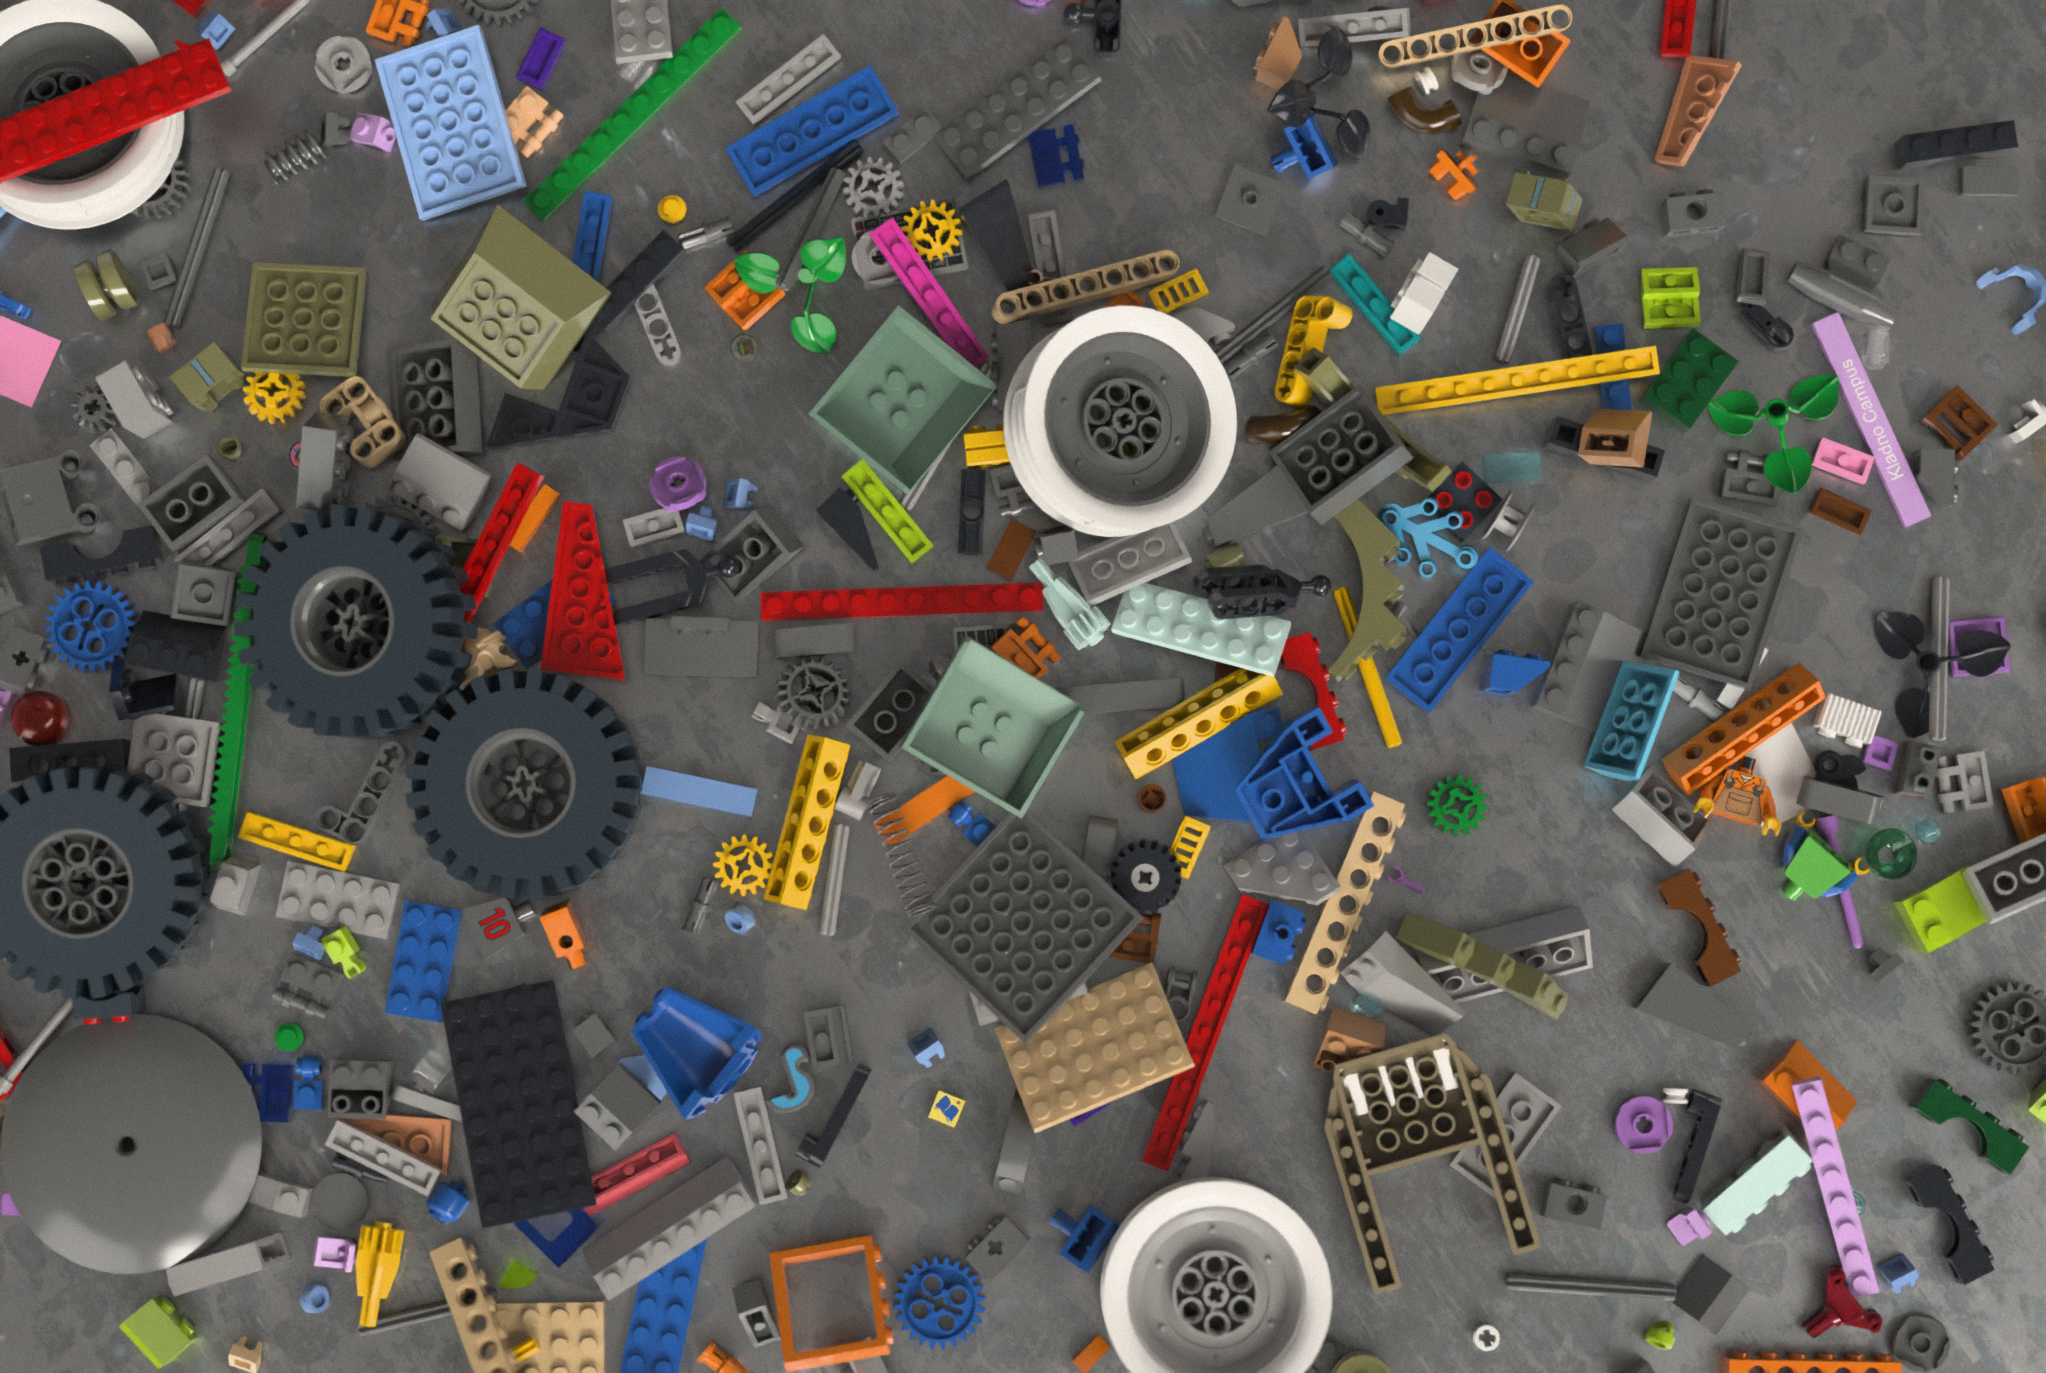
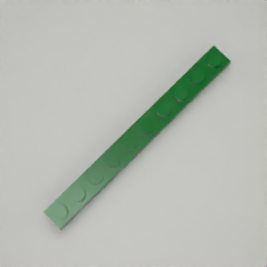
M721 7L673 54L672 58L667 59L522 202L544 223L742 30L741 25Z

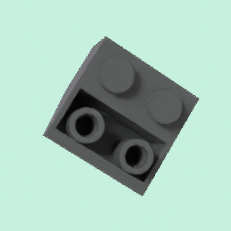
M330 1060L327 1118L386 1119L393 1085L394 1060Z

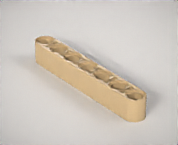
M1553 5L1390 40L1380 47L1379 57L1385 66L1395 68L1559 33L1570 27L1572 12L1565 5ZM1556 11H1563L1567 15V22L1562 26H1556L1552 23L1551 16ZM1528 17H1535L1539 21V28L1534 32H1528L1523 27V22ZM1500 23H1507L1512 29L1511 34L1506 38H1500L1495 33V28ZM1472 29H1479L1484 35L1483 40L1478 44H1472L1467 39V34ZM1444 35H1451L1456 40L1455 46L1450 50H1444L1439 45V41ZM1416 41H1424L1428 46L1427 52L1422 56H1416L1412 53V45ZM1389 47H1396L1400 51L1399 58L1394 62H1389L1384 58V52Z
M1162 250L1009 291L997 298L992 307V316L998 323L1008 324L1166 282L1177 271L1180 261L1177 254L1173 251ZM1159 261L1167 262L1170 266V271L1161 269ZM1132 269H1141L1144 273V278L1136 277ZM1112 275L1116 277L1118 285L1110 284L1106 276ZM1080 283H1088L1091 286L1092 291H1083L1080 287ZM1053 290H1062L1066 298L1058 299L1055 297ZM1026 297H1035L1039 301V306H1031L1027 302ZM1000 304H1009L1013 313H1004L1000 308Z

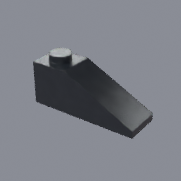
M839 487L816 509V512L876 574L879 571V567L861 509L857 505L860 499L850 489L845 492Z

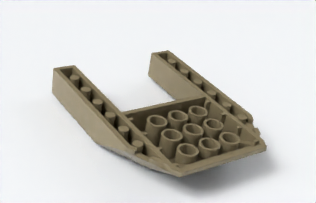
M1447 1033L1335 1065L1324 1129L1374 1295L1402 1288V1280L1370 1175L1480 1144L1513 1255L1542 1248L1492 1082Z

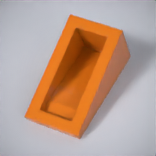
M1098 1334L1072 1360L1083 1373H1087L1111 1347Z

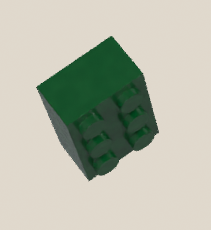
M1693 328L1685 335L1661 368L1660 374L1655 376L1638 401L1684 434L1692 427L1739 361Z

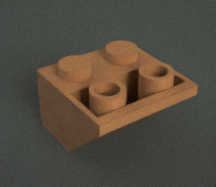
M1285 16L1280 24L1274 23L1266 45L1269 47L1268 49L1262 47L1254 70L1258 71L1255 80L1277 91L1287 81L1293 79L1302 57L1291 22Z
M1597 409L1582 428L1578 455L1589 464L1643 467L1652 412Z
M1333 1006L1325 1024L1312 1067L1334 1074L1336 1064L1382 1051L1388 1024Z

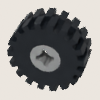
M1143 838L1137 842L1135 840L1130 842L1126 847L1124 846L1115 857L1110 870L1112 889L1133 908L1140 910V913H1146L1148 910L1156 912L1159 908L1168 906L1169 902L1173 901L1176 897L1182 881L1181 862L1177 859V854L1169 849L1170 846L1165 843L1162 845L1156 839L1148 841L1147 838Z

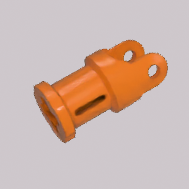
M714 1340L710 1342L697 1359L699 1363L704 1362L716 1373H739V1371L748 1373L733 1355L728 1356L715 1346L716 1342Z

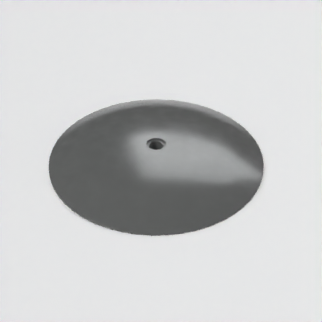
M134 1014L130 1016V1020L122 1022H112V1017L101 1018V1022L80 1025L48 1045L33 1060L18 1081L6 1109L1 1133V1159L6 1185L15 1207L28 1227L42 1242L68 1260L87 1268L116 1274H139L169 1268L187 1261L216 1242L237 1219L247 1203L255 1185L262 1154V1129L257 1103L248 1081L231 1056L215 1041L197 1029L173 1019L148 1014ZM127 1136L133 1138L135 1142V1147L131 1152L126 1151L123 1147V1140Z

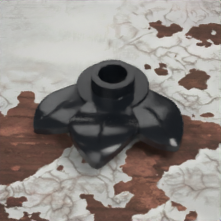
M1825 750L1819 753L1814 763L1817 771L1815 778L1858 789V783L1855 776L1866 770L1864 763L1855 755L1840 756V754L1832 750ZM1832 759L1834 761L1833 768L1825 769L1824 761Z

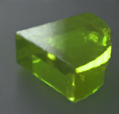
M513 1260L498 1286L506 1289L523 1288L534 1281L539 1274Z

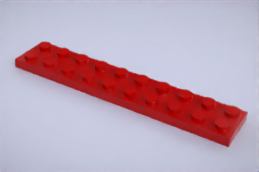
M204 39L0 120V183L231 92L232 90L210 39Z

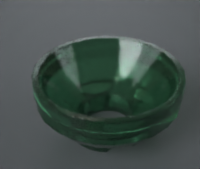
M1887 828L1878 831L1868 840L1865 847V860L1869 869L1878 877L1888 880L1901 879L1914 869L1917 862V848L1907 833L1899 829ZM1882 847H1886L1892 852V860L1888 864L1882 863L1879 859L1878 853Z

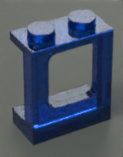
M583 1208L568 1211L572 1216V1222L555 1240L549 1241L528 1220L513 1223L558 1268L563 1266L602 1225L595 1216L592 1218Z

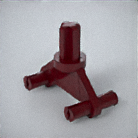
M1837 1264L1832 1265L1827 1273L1826 1304L1822 1306L1824 1311L1804 1325L1805 1330L1812 1338H1817L1834 1324L1838 1327L1843 1324L1845 1326L1849 1325L1868 1329L1873 1333L1879 1332L1883 1324L1881 1315L1874 1309L1866 1312L1844 1285L1846 1274Z

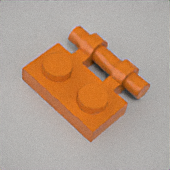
M377 0L365 32L368 35L394 43L397 33L402 34L404 38L401 46L407 49L411 48L414 41L418 40L420 36L419 28L423 17H427L429 11L427 6L430 0H417V2L411 0ZM406 10L413 12L409 25L401 23Z
M1022 615L1015 622L1021 628V633L1017 635L1010 628L989 649L1040 679L1049 670L1042 661L1047 657L1054 664L1061 656L1054 649L1056 646L1050 640L1047 641L1037 631L1038 626L1033 621L1029 622ZM1029 638L1039 648L1036 653L1025 644Z

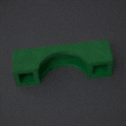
M1941 1078L1938 1081L1927 1079L1909 1107L1931 1123L1938 1125L1952 1118L1961 1117L1966 1119L1978 1132L1980 1138L1979 1157L2000 1172L2011 1175L2029 1149V1146L2022 1142L2024 1136L2012 1128H2009L2008 1131L1999 1125L2000 1119L1987 1111L1983 1114L1977 1110L1976 1106L1978 1104L1969 1097L1962 1095L1960 1098L1952 1092L1954 1087Z

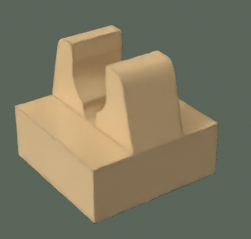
M243 1336L236 1345L233 1344L229 1352V1365L251 1373H257L261 1365L263 1344L258 1341L254 1349H247L248 1337Z

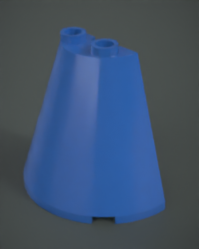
M665 987L654 995L652 999L654 1006L650 1012L643 1011L636 1018V1025L631 1032L681 1116L685 1119H691L706 1111L704 1106L707 1103H717L740 1080L758 1052L755 1044L756 1042H761L762 1034L753 1025L669 987Z

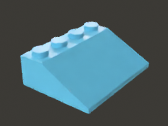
M1623 661L1583 766L1608 778L1621 781L1639 780L1680 672L1673 669Z

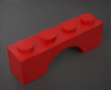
M1310 632L1288 638L1280 660L1284 671L1298 673L1309 681L1315 694L1314 706L1320 708L1333 731L1308 746L1309 751L1343 741V735L1347 734L1342 717L1337 718L1334 709L1338 707L1334 691L1329 692L1326 681L1330 680L1325 664L1320 665L1317 654L1321 653L1318 639L1317 637L1312 638Z

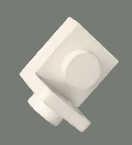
M2034 398L2022 404V408L2028 415L2015 423L2013 426L2016 430L2009 434L2015 444L2026 439L2046 424V408Z

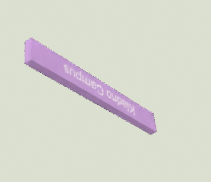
M1839 312L1812 323L1811 327L1832 373L1839 377L1838 386L1869 454L1875 457L1874 465L1903 528L1930 517L1931 513Z

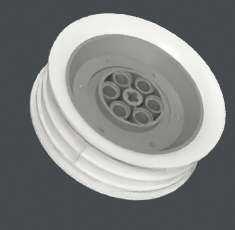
M1224 1177L1193 1178L1166 1186L1150 1195L1135 1207L1119 1226L1107 1249L1101 1273L1100 1297L1104 1321L1118 1355L1131 1373H1304L1319 1352L1329 1325L1332 1304L1331 1281L1325 1257L1315 1236L1305 1222L1278 1198L1255 1185L1236 1179ZM1216 1256L1221 1259V1267L1214 1272L1207 1270V1260L1210 1257ZM1237 1270H1243L1247 1274L1246 1282L1242 1285H1235L1232 1282V1275ZM1187 1272H1193L1197 1276V1281L1192 1287H1185L1181 1283L1182 1276ZM1213 1286L1216 1289L1222 1288L1219 1292L1220 1298L1218 1300H1215L1213 1297L1208 1299V1296L1211 1294L1209 1289ZM1237 1300H1246L1248 1303L1247 1311L1243 1314H1235L1233 1311L1234 1303ZM1189 1301H1193L1198 1305V1311L1193 1316H1186L1182 1312L1184 1304ZM1215 1315L1223 1317L1224 1320L1223 1326L1218 1330H1212L1208 1326L1209 1319Z

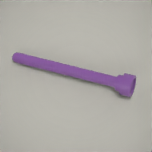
M1830 814L1816 818L1817 830H1820L1821 835L1825 836L1826 843L1841 855L1835 833L1838 831V817ZM1849 887L1844 893L1839 895L1852 945L1855 948H1861L1864 942Z

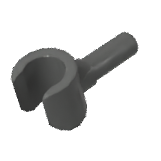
M1396 602L1390 612L1416 639L1420 633L1410 620L1405 617L1410 609L1402 602Z

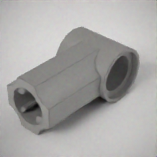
M859 760L848 785L843 788L838 798L835 809L861 820L867 809V803L871 799L869 796L877 783L882 769Z

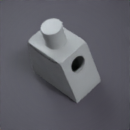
M235 856L223 861L210 902L219 909L245 916L261 864Z

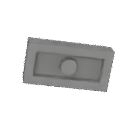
M662 508L623 520L631 548L685 533L679 510L667 512Z

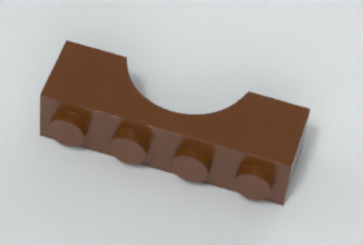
M1684 869L1655 883L1654 885L1667 910H1683L1691 914L1701 927L1703 935L1702 946L1692 961L1704 985L1713 986L1741 972L1739 967L1741 959L1734 948L1730 949L1726 941L1728 934L1722 923L1717 924L1713 913L1716 912L1708 897L1704 898L1700 890L1703 885L1696 872L1692 873L1690 869Z

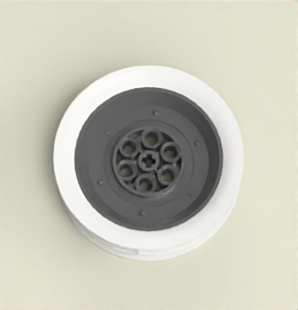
M27 0L0 12V120L73 92L71 89L75 85L81 84L79 88L81 89L159 58L161 55L152 39L132 18L111 5L97 0ZM53 90L50 95L43 96L46 91ZM184 110L0 183V207L21 220L54 229L90 228L121 218L148 200L170 174L182 145L185 119Z
M1116 306L1092 311L1044 337L1029 351L1018 366L1007 391L1004 405L1003 430L1007 454L1014 473L1023 489L1044 512L1058 522L1079 532L1104 537H1122L1172 523L1194 511L1213 493L1222 480L1234 451L1237 414L1234 394L1227 374L1216 354L1196 332L1174 317L1156 310L1136 306ZM1110 388L1117 392V401L1111 399L1109 395ZM1136 397L1143 401V410L1137 408L1135 404ZM1090 407H1094L1098 411L1097 420L1090 416ZM1143 425L1147 426L1150 430L1149 438L1145 437L1142 433ZM1097 435H1101L1104 438V448L1097 444ZM1123 444H1127L1130 447V457L1123 453Z

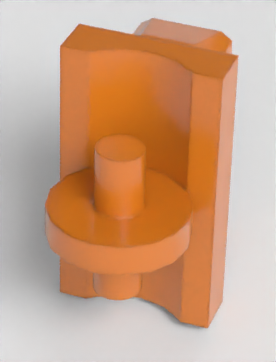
M1441 150L1436 155L1438 159L1428 169L1438 181L1449 171L1456 178L1446 188L1454 200L1461 198L1467 193H1473L1479 188L1464 171L1467 169L1472 176L1479 171L1473 164L1478 158L1475 153L1467 157L1462 150L1458 151L1455 157L1461 162L1459 165L1447 150Z

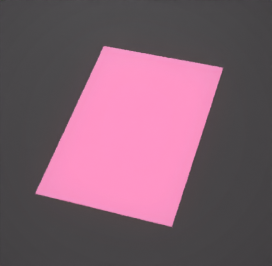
M0 315V394L32 407L61 341Z

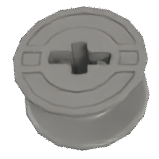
M1513 489L1508 492L1483 535L1485 539L1492 529L1495 528L1511 537L1506 546V552L1516 542L1536 506L1534 502L1524 513L1508 504L1513 494Z

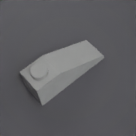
M258 1172L255 1185L247 1202L301 1218L308 1214L311 1194L315 1187Z

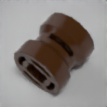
M1148 784L1139 791L1137 803L1144 812L1155 813L1165 806L1166 793L1160 786Z

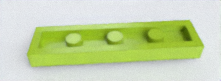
M863 459L841 476L911 564L915 563L934 547Z

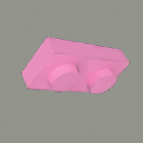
M1822 437L1819 439L1812 458V466L1863 485L1867 481L1875 457Z

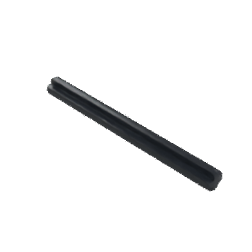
M852 140L727 238L726 243L733 252L740 250L823 185L831 168L842 170L863 153L860 143Z

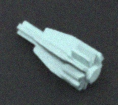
M1037 559L1035 563L1031 564L1029 568L1045 587L1042 590L1043 595L1056 619L1066 629L1063 631L1075 648L1080 650L1083 647L1086 648L1088 644L1094 646L1104 637L1102 632L1108 630V626L1111 623L1096 606L1090 607L1083 595L1061 576L1057 578L1049 566L1045 565L1043 559Z

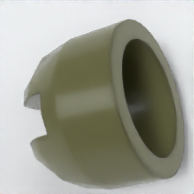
M225 436L218 443V451L223 458L235 460L242 454V445L236 437Z
M801 1170L793 1172L786 1182V1188L799 1196L807 1193L805 1191L807 1187L811 1188V1180Z

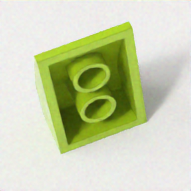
M1970 864L1893 902L1919 953H1929L1954 941L1985 922L1978 905L1962 877L1965 869L1971 866Z

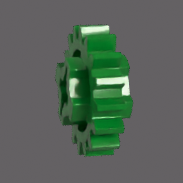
M1457 775L1455 781L1450 776L1445 777V785L1437 781L1435 785L1438 790H1430L1428 792L1434 798L1433 801L1426 802V805L1431 806L1433 811L1427 813V816H1435L1436 820L1432 824L1434 827L1440 824L1443 825L1442 833L1445 834L1449 829H1452V835L1458 836L1461 829L1464 835H1468L1470 826L1477 830L1479 826L1476 821H1484L1486 819L1481 814V811L1489 809V806L1482 804V800L1487 798V794L1480 795L1478 793L1482 786L1479 784L1473 787L1471 785L1473 778L1469 777L1463 782L1462 775ZM1457 786L1467 789L1472 795L1467 797L1460 793ZM1446 790L1447 798L1444 804L1439 806L1440 797ZM1454 798L1457 801H1469V803L1464 804L1460 808V813L1457 809L1446 810L1447 807L1455 803ZM1475 805V812L1471 819L1468 821V812L1470 810V807ZM1447 814L1453 817L1457 824L1446 821L1442 816Z

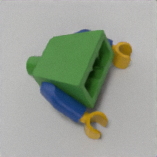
M1803 811L1796 818L1797 826H1794L1785 842L1782 858L1785 865L1784 874L1791 880L1782 888V891L1793 901L1803 891L1814 899L1819 896L1829 897L1844 893L1858 879V875L1866 874L1870 871V866H1865L1862 870H1859L1858 862L1863 859L1862 857L1855 858L1849 862L1811 829L1807 833L1806 830L1815 824L1816 818L1813 817L1810 824L1804 823L1802 816L1806 811Z

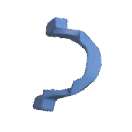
M2016 265L2005 271H2000L1993 267L1977 280L1976 285L1982 289L1995 281L2003 280L2004 277L2020 276L2025 278L2026 286L2034 291L2032 305L2022 315L2023 317L2011 327L2014 335L2019 334L2036 323L2034 313L2046 301V281L2042 274L2034 267Z

